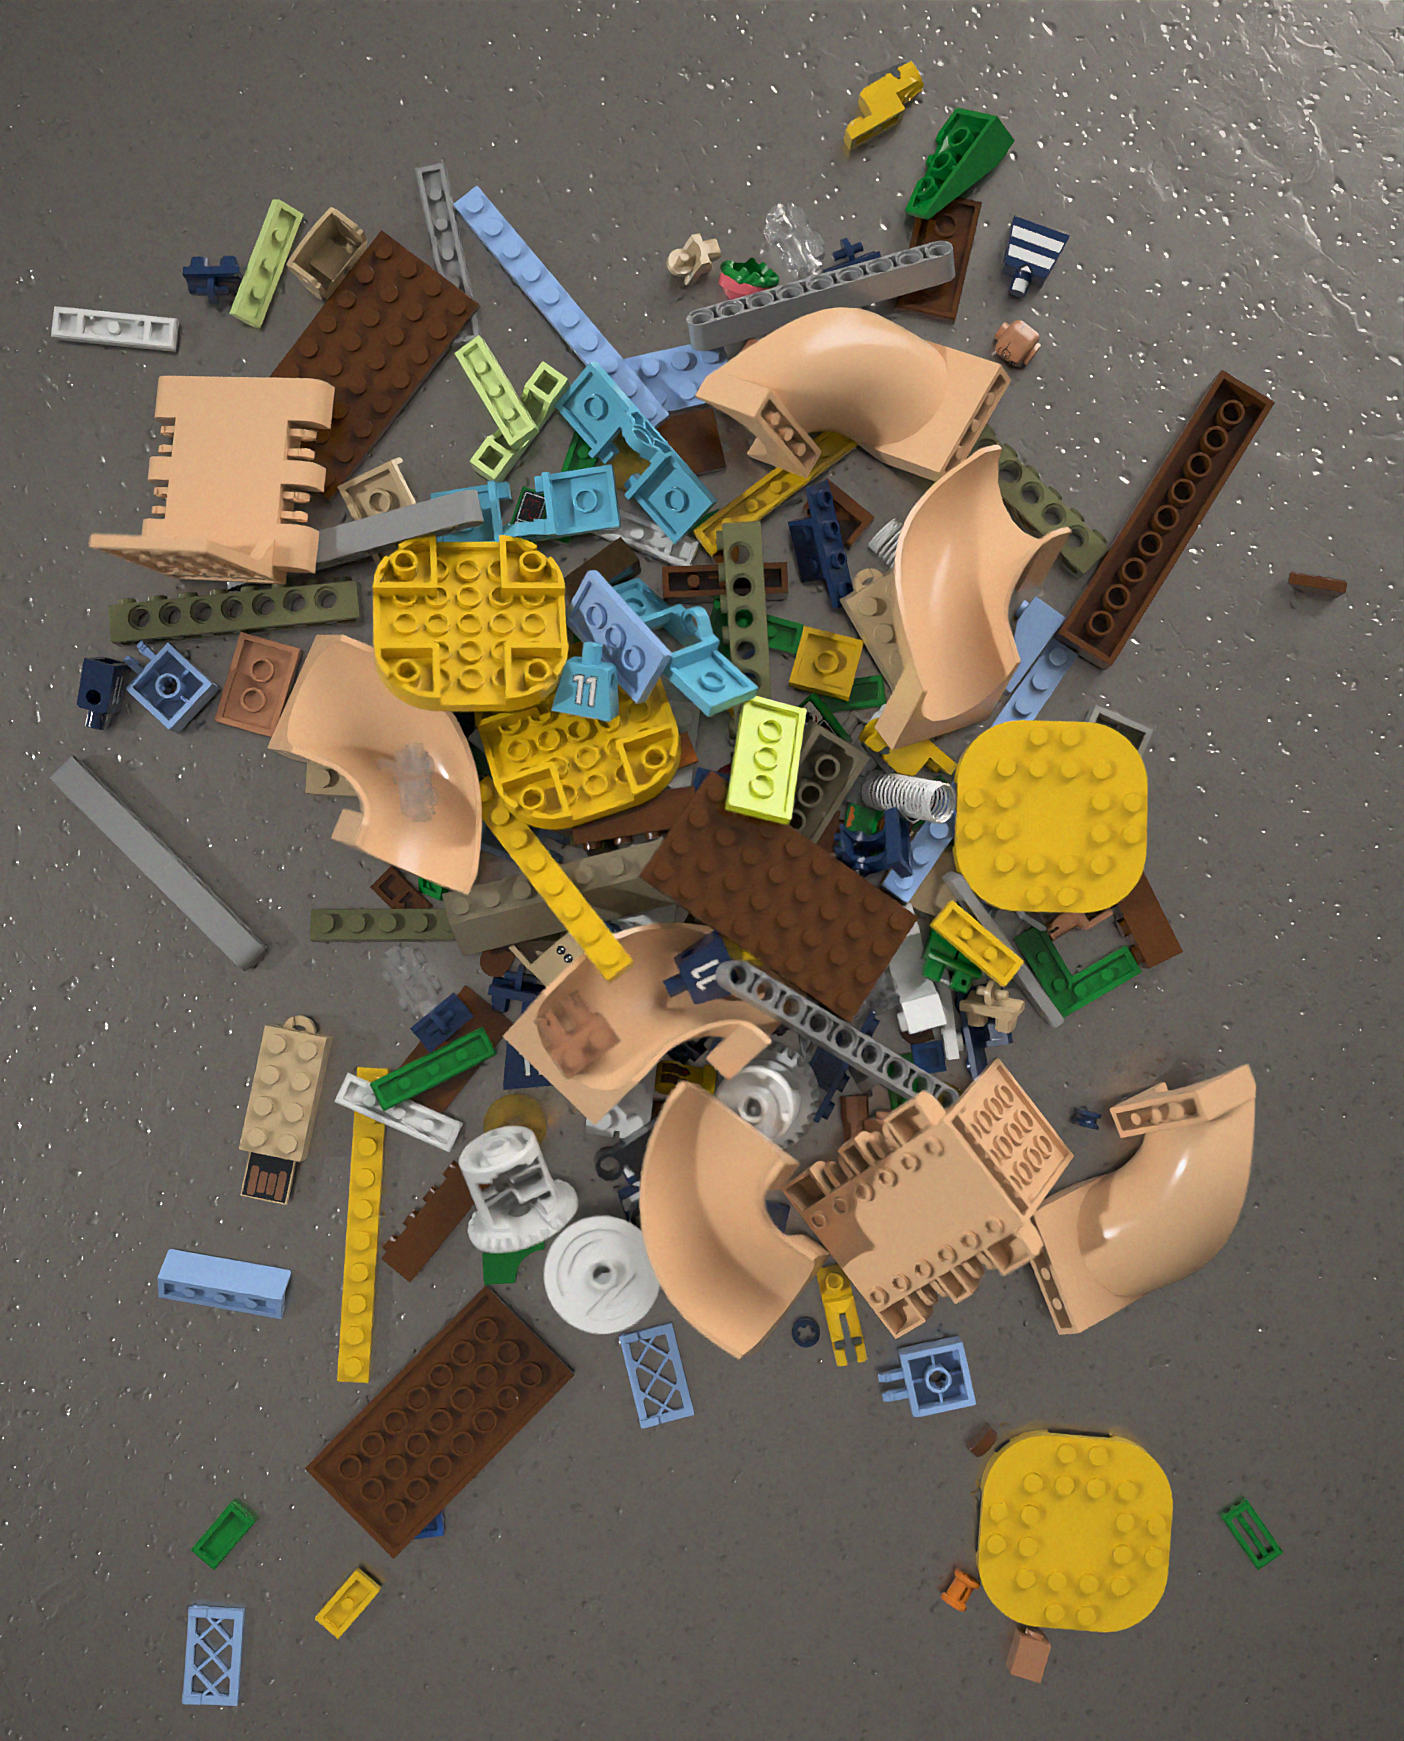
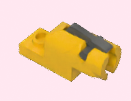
M912 61L897 64L869 76L868 86L861 91L858 105L865 118L862 116L855 118L847 125L845 130L844 142L850 151L901 122L905 112L903 105L916 94L923 91V80Z
M878 717L871 720L858 737L864 750L886 774L896 772L914 776L924 765L936 774L942 771L951 775L957 767V764L929 739L891 750L875 728L879 720Z
M838 1263L822 1266L816 1276L837 1366H847V1363L858 1361V1363L864 1362L868 1358L850 1279Z

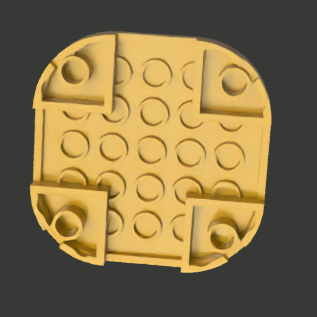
M436 534L411 538L398 544V550L389 557L384 556L373 580L374 663L378 676L384 686L395 697L406 704L429 711H515L531 707L547 698L559 685L568 656L564 596L565 582L557 563L552 557L547 558L537 550L538 545L522 538H512L509 535H499V542H436Z
M582 641L568 646L567 661L572 657H582ZM660 677L647 700L638 704L634 702L618 683L619 714L611 721L552 711L557 688L547 698L528 708L515 711H474L476 727L479 731L493 777V783L500 799L508 811L516 818L537 828L550 830L570 828L645 803L658 795L670 783L680 763L681 738Z
M1014 720L989 728L967 746L959 759L954 778V784H956L953 858L957 872L964 877L980 901L1005 911L1089 913L1115 905L1132 891L1142 875L1146 861L1148 780L1140 754L1126 737L1110 727L1092 722Z
M1035 1430L1009 1439L1010 1442L998 1452L995 1451L984 1470L980 1487L982 1497L976 1567L984 1590L992 1603L1009 1618L1035 1627L1114 1632L1127 1629L1142 1621L1159 1603L1168 1578L1173 1499L1170 1484L1162 1468L1142 1447L1118 1436L1110 1435L1109 1438Z

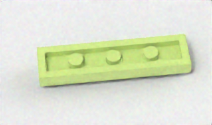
M273 199L229 313L254 328H261L303 217V213L279 199Z
M480 335L455 352L456 357L508 444L514 450L540 432L485 340Z

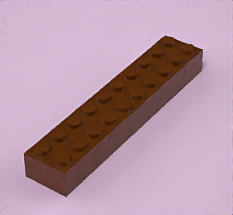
M1224 370L1219 372L1073 604L1065 620L1055 633L1054 639L1104 671L1113 665L1275 404L1274 401Z

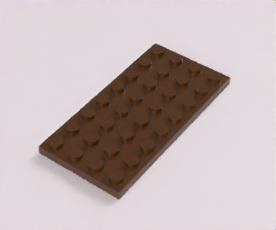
M383 230L379 232L269 376V378H311L325 381L335 387L331 428H302V430L317 432L315 441H301L300 449L306 448L315 451L314 460H299L316 463L326 468L324 492L319 493L331 502L340 492L337 486L350 479L450 348L455 338L457 339L480 308L479 303Z
M711 770L638 877L846 1023H851L919 917L791 826L725 810L729 782Z
M486 1285L304 1469L394 1559L559 1392L575 1373Z

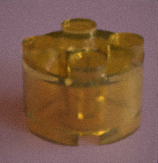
M524 1092L509 1093L497 1099L488 1108L484 1117L483 1132L486 1133L500 1127L512 1126L509 1123V1119L514 1120L519 1117L522 1119L520 1125L532 1130L540 1145L545 1139L549 1128L547 1112L543 1104L533 1095Z

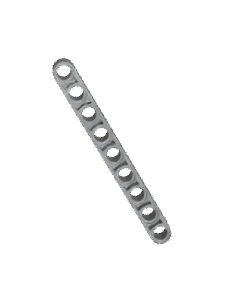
M936 241L694 310L686 317L691 346L697 351H708L774 332L802 316L820 310L838 307L859 308L949 282L955 277L953 246L947 241Z
M477 490L459 491L320 530L315 571L396 549L398 544L411 538L436 534V537L479 526L484 523ZM287 572L286 579L306 573ZM227 582L229 591H241V587L266 585L264 583Z
M72 755L50 777L54 784L240 969L246 971L268 949L76 756Z
M725 961L718 966L716 980L723 989L905 1099L910 1100L920 1092L925 1091L937 1100L938 1096L942 1093L943 1104L941 1106L946 1110L959 1098L958 1093L947 1084L747 962ZM734 967L739 972V979L735 984L730 979V972ZM760 983L765 987V995L761 1000L756 992ZM787 999L791 1003V1011L788 1015L783 1011V1004ZM814 1015L817 1019V1026L812 1031L809 1027V1021ZM840 1031L843 1035V1041L840 1046H837L835 1036ZM864 1047H866L868 1050V1057L866 1061L863 1062L861 1058V1051ZM891 1062L893 1065V1074L890 1077H888L886 1069L888 1064ZM915 1078H917L919 1084L916 1092L912 1089V1082Z

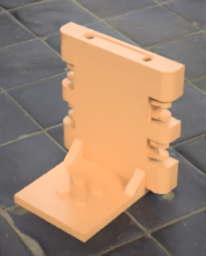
M160 376L158 379L154 420L164 425H175L161 426L160 435L173 437V445H159L158 454L166 456L150 457L147 481L156 486H168L154 487L153 495L158 498H167L166 506H153L151 515L165 517V519H143L141 536L91 534L89 547L173 579L286 584L287 572L315 573L320 531L308 526L292 524V522H307L308 520L307 513L302 511L293 512L294 503L305 504L310 501V494L295 491L324 492L326 468L316 463L299 461L314 460L315 451L310 449H300L301 441H315L317 432L302 430V428H331L335 387L325 381L311 378Z
M998 1057L984 1068L962 1095L946 1110L942 1108L930 1093L922 1091L884 1118L883 1121L886 1124L883 1125V1133L886 1138L879 1132H872L870 1134L869 1132L862 1131L845 1142L837 1150L840 1153L838 1155L839 1164L834 1161L827 1163L817 1161L787 1181L781 1188L895 1339L928 1320L933 1313V1305L938 1303L936 1291L942 1297L950 1296L953 1302L957 1304L972 1295L980 1284L979 1278L984 1276L982 1264L989 1270L997 1268L1004 1276L1035 1258L1042 1249L1041 1237L1029 1219L1074 1158V1155Z

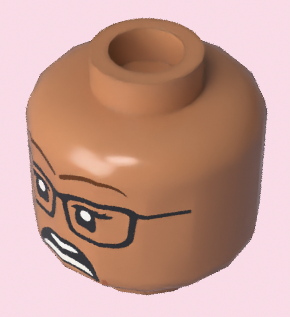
M1020 319L1013 321L1010 325L1004 322L994 336L998 340L995 345V352L1015 367L1020 366L1022 363L1026 366L1041 347L1038 343L1039 334Z

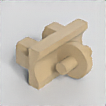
M700 233L693 234L682 249H675L669 254L666 261L667 268L675 276H685L684 282L686 286L693 285L701 274L711 271L712 261L719 260L721 251L716 238L703 241Z
M993 979L989 980L987 986L978 985L976 990L970 991L966 1000L960 1001V1011L966 1012L968 1025L981 1027L988 1022V1017L996 1018L995 1029L1003 1033H1011L1016 1027L1018 1016L1025 1009L1024 1000L1009 998V991L1001 990V986Z

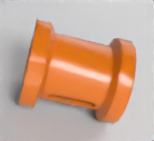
M956 1569L954 1580L947 1592H942L940 1597L953 1608L965 1612L968 1599L974 1589H979L981 1584L967 1572Z

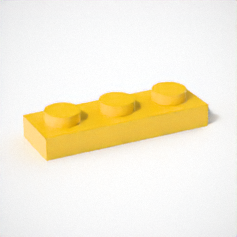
M953 900L948 901L929 925L1001 987L1008 984L1025 962Z

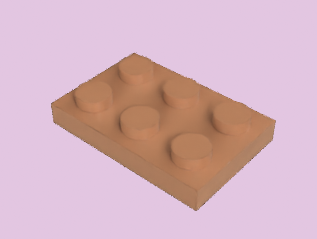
M240 632L214 721L272 738L286 706L302 650Z

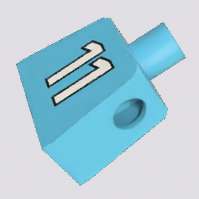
M584 642L582 657H572L566 661L552 705V711L611 721L619 714L617 666L614 663L601 661L602 644Z

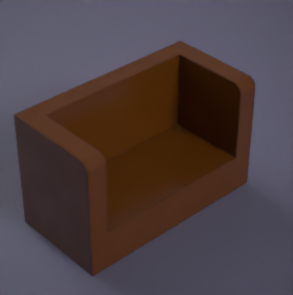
M826 478L824 481L827 480L829 482L830 491L833 495V504L837 521L840 525L843 547L850 551L871 526L875 517L831 480ZM807 501L803 506L802 513L807 517H811Z

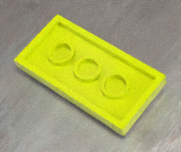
M758 696L742 703L725 810L788 825L792 816L806 709Z

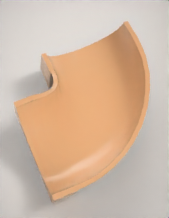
M838 307L802 316L765 336L719 369L706 376L695 396L699 400L728 414L757 436L747 453L749 457L804 478L808 477L822 453L808 433L829 431L854 440L855 443L880 462L937 482L968 457L1011 379L1001 364L924 340L876 313L859 308Z
M998 444L979 449L941 477L915 504L906 518L900 533L892 571L891 604L903 673L875 726L891 750L989 719L1021 662L1008 621L1009 601L1013 589L1015 588L1019 592L1042 585L1071 533V530L1065 527L1050 532L1042 539H1037L1024 533L1012 521L1003 504L998 484V461L1002 450Z
M316 635L267 748L295 761L328 766L339 772L352 785L359 798L360 813L343 809L331 839L438 886L468 895L476 878L479 865L482 805L476 765L468 741L457 718L452 711L423 710L408 705L395 697L384 686L378 676L374 663V647L345 635Z
M654 923L632 927L613 934L635 963L627 972L611 984H608L588 956L583 953L570 966H567L537 997L503 1037L595 1125L647 1074L669 1049L696 1038L706 1036L723 1038L705 1059L729 1081L772 1041L769 1037L781 1023L735 995L701 1004H694L688 991L670 998L663 980L679 973L673 958L714 930L709 926L696 924ZM765 965L756 967L802 997L806 998L808 996ZM762 983L758 985L756 990L760 1000L765 995V987ZM577 990L592 1013L599 1012L605 1017L621 1042L570 1079H567L545 1051V1048L550 1043L533 1021L538 1016H541L546 1024H548L542 1013L551 1009L565 1032L572 1030L576 1023L564 1006L561 1005L560 1001L567 997L574 1005L569 994ZM788 999L783 1004V1011L786 1015L791 1011V1003Z
M1248 1064L1211 1079L1168 1091L1166 1083L1163 1082L1109 1108L1121 1138L1145 1134L1143 1143L1136 1154L1126 1165L1114 1172L1074 1183L1043 1199L1029 1221L1041 1237L1042 1249L1030 1262L1059 1335L1081 1333L1154 1290L1183 1280L1211 1261L1228 1241L1237 1224L1245 1200L1252 1159L1256 1083Z
M680 1081L663 1106L645 1154L640 1181L639 1202L642 1233L647 1255L657 1280L671 1303L685 1320L702 1335L740 1360L756 1354L831 1254L809 1234L784 1235L772 1222L766 1210L764 1198L766 1190H781L800 1163L701 1085Z

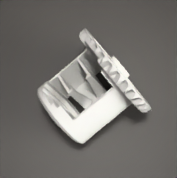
M771 1041L729 1081L718 1070L716 1072L713 1096L779 1148L786 1149L797 1143L813 1125V1119L819 1109L820 1102L818 1082L811 1066L794 1049Z
M505 1126L486 1132L471 1141L459 1157L460 1168L478 1210L473 1213L472 1219L468 1223L469 1228L467 1231L472 1244L482 1251L504 1253L535 1245L561 1230L572 1219L578 1208V1197L574 1188L567 1182L551 1178L536 1136L532 1130L526 1127ZM504 1172L510 1187H506L502 1192H497L495 1186L492 1185L480 1191L477 1183H492L491 1178H495L498 1173Z
M593 1216L570 1225L557 1237L549 1250L545 1262L544 1282L552 1306L565 1321L578 1329L591 1333H614L634 1325L650 1310L660 1287V1283L647 1255L642 1230L621 1218ZM607 1267L611 1270L609 1272H603Z

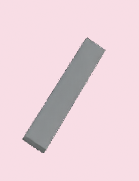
M445 162L414 168L435 269L473 299ZM477 313L472 316L467 326L457 339L455 338L452 342V349L463 347L478 335L481 336Z
M948 871L941 878L963 909L1019 956L964 877L954 871ZM1023 963L1013 976V979L1042 1020L1054 1028L1059 1027L1064 1023V1018L1025 963Z

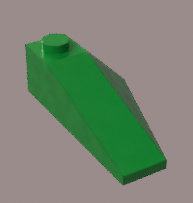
M956 107L938 132L935 139L938 146L935 153L929 155L925 162L928 169L925 176L917 181L905 209L906 213L926 220L930 219L999 164L1015 140L998 116Z

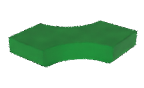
M545 1240L530 1247L511 1252H483L484 1285L516 1283L520 1263L531 1253L544 1250Z

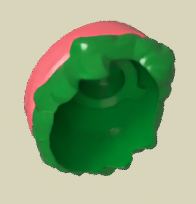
M753 257L746 262L737 263L732 260H726L720 264L719 285L729 300L774 288L779 284V276L772 269H769L765 262L758 264Z

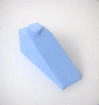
M1036 596L1030 603L1024 600L1014 613L1018 619L1013 625L1012 634L1021 662L1003 692L1006 697L1013 691L1065 620L1063 615Z

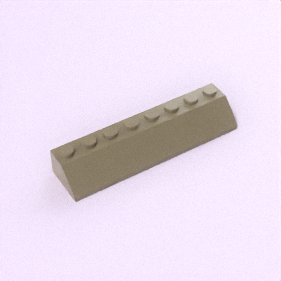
M811 719L803 731L792 816L788 825L816 844L867 764L870 756ZM691 913L688 914L683 922L708 926Z
M663 839L559 865L602 922L676 904L638 877ZM524 874L472 886L468 895L457 891L442 894L449 925L462 956L568 931Z

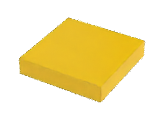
M804 626L789 680V687L849 701L864 645L863 640Z

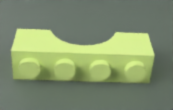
M542 361L525 384L520 397L539 431L556 409L554 405L570 387L568 378L544 361ZM498 429L492 435L487 436L471 458L470 464L473 470L487 480H494L496 483L502 482L535 436L514 450L508 444L501 430Z

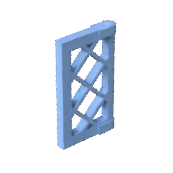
M672 1322L619 1335L641 1428H649L694 1415ZM666 1334L669 1345L668 1353L652 1344L656 1336ZM640 1341L646 1347L636 1361L632 1357L629 1343ZM649 1347L665 1356L656 1372L640 1363ZM668 1359L673 1361L677 1378L675 1384L659 1375ZM637 1367L653 1375L645 1391L640 1389L636 1373ZM657 1378L673 1387L664 1403L648 1394ZM675 1390L680 1391L684 1407L673 1409L667 1405ZM645 1397L661 1406L657 1414L647 1416L643 1402Z
M189 1606L182 1695L183 1704L238 1705L245 1608ZM197 1618H207L212 1625L199 1636L196 1632ZM223 1619H234L232 1637L219 1624ZM214 1627L226 1640L215 1652L202 1639ZM196 1643H199L209 1655L198 1667L194 1664ZM230 1644L232 1647L231 1667L228 1669L217 1654ZM212 1659L224 1672L213 1684L200 1671ZM195 1674L207 1687L203 1693L192 1692L193 1676ZM228 1676L230 1679L229 1694L219 1693L215 1686Z

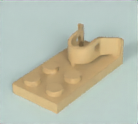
M401 457L390 460L337 486L354 521L416 504L400 471L401 463L404 462ZM398 548L372 555L377 567L384 556L389 557Z

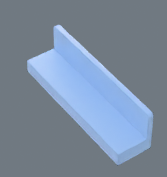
M169 1249L157 1278L159 1298L282 1319L285 1310V1291L291 1271Z

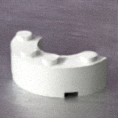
M912 903L902 905L914 913ZM917 921L883 972L884 977L890 976L893 988H889L888 992L892 1006L899 1005L901 1013H897V1018L901 1031H908L909 1034L947 1024L939 994L934 987L933 981L922 977L925 960L920 959L923 946Z

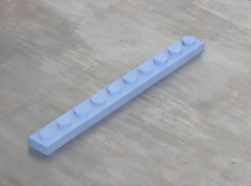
M478 186L474 187L453 205L458 214L582 362L587 366L590 362L597 361L655 429L669 420L670 415L480 188Z
M1052 638L991 727L1014 720H1034L1078 654ZM953 780L950 786L953 787L956 794V784H954ZM947 792V803H946V807H945V809H944L942 815L945 813V811H946V809H947V807H948V803H949V794H948V792ZM944 793V795H943L942 806H941V808H940L938 814L941 812V810H942V808H943V806H944L945 793ZM939 800V802H938V805H937V807H936L934 813L937 811V809H938V807H939L940 800ZM955 810L952 816L942 824L925 821L912 839L913 876L901 879L892 869L880 888L905 905L909 902L955 835Z

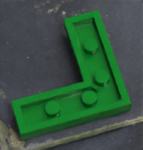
M715 600L710 615L712 631L720 640L717 650L725 658H730L729 645H723L722 626H728L727 613L721 614L720 601ZM746 609L739 610L735 615V622L741 628L749 627L753 621L752 614ZM766 614L768 649L796 656L804 624Z
M1033 926L1013 938L1039 985L1063 1018L1142 973L1127 945L1118 948L1076 974L1071 975L1046 930L1040 931Z

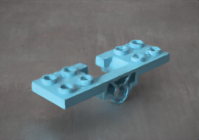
M597 361L590 362L554 405L591 447V451L588 454L592 459L599 457L605 464L612 462L620 451L611 441L622 430V436L625 437L628 445L640 453V457L652 463L642 475L639 473L633 474L625 482L624 487L628 491L624 496L628 500L635 498L674 544L681 542L717 503L718 500Z
M610 464L554 474L542 472V476L534 477L536 493L538 495L544 494L547 519H534V522L508 523L502 526L499 501L511 499L510 484L507 481L496 483L493 480L487 481L488 484L430 493L431 499L459 491L477 490L484 523L479 526L436 537V542H499V535H509L512 538L518 537L530 542L619 529L621 528L614 467Z
M639 578L612 587L651 631L663 627L685 647L672 653L673 655L662 674L707 716L755 698L758 687L717 650L720 640L713 634L709 616L704 608L694 606L685 609L681 604L670 607ZM692 615L695 617L697 621V628L694 625Z

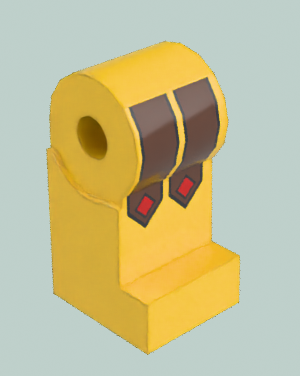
M662 1061L657 1064L654 1089L660 1094L670 1096L680 1081L699 1084L713 1095L717 1069L712 1065L706 1064L701 1068L683 1065L675 1061Z

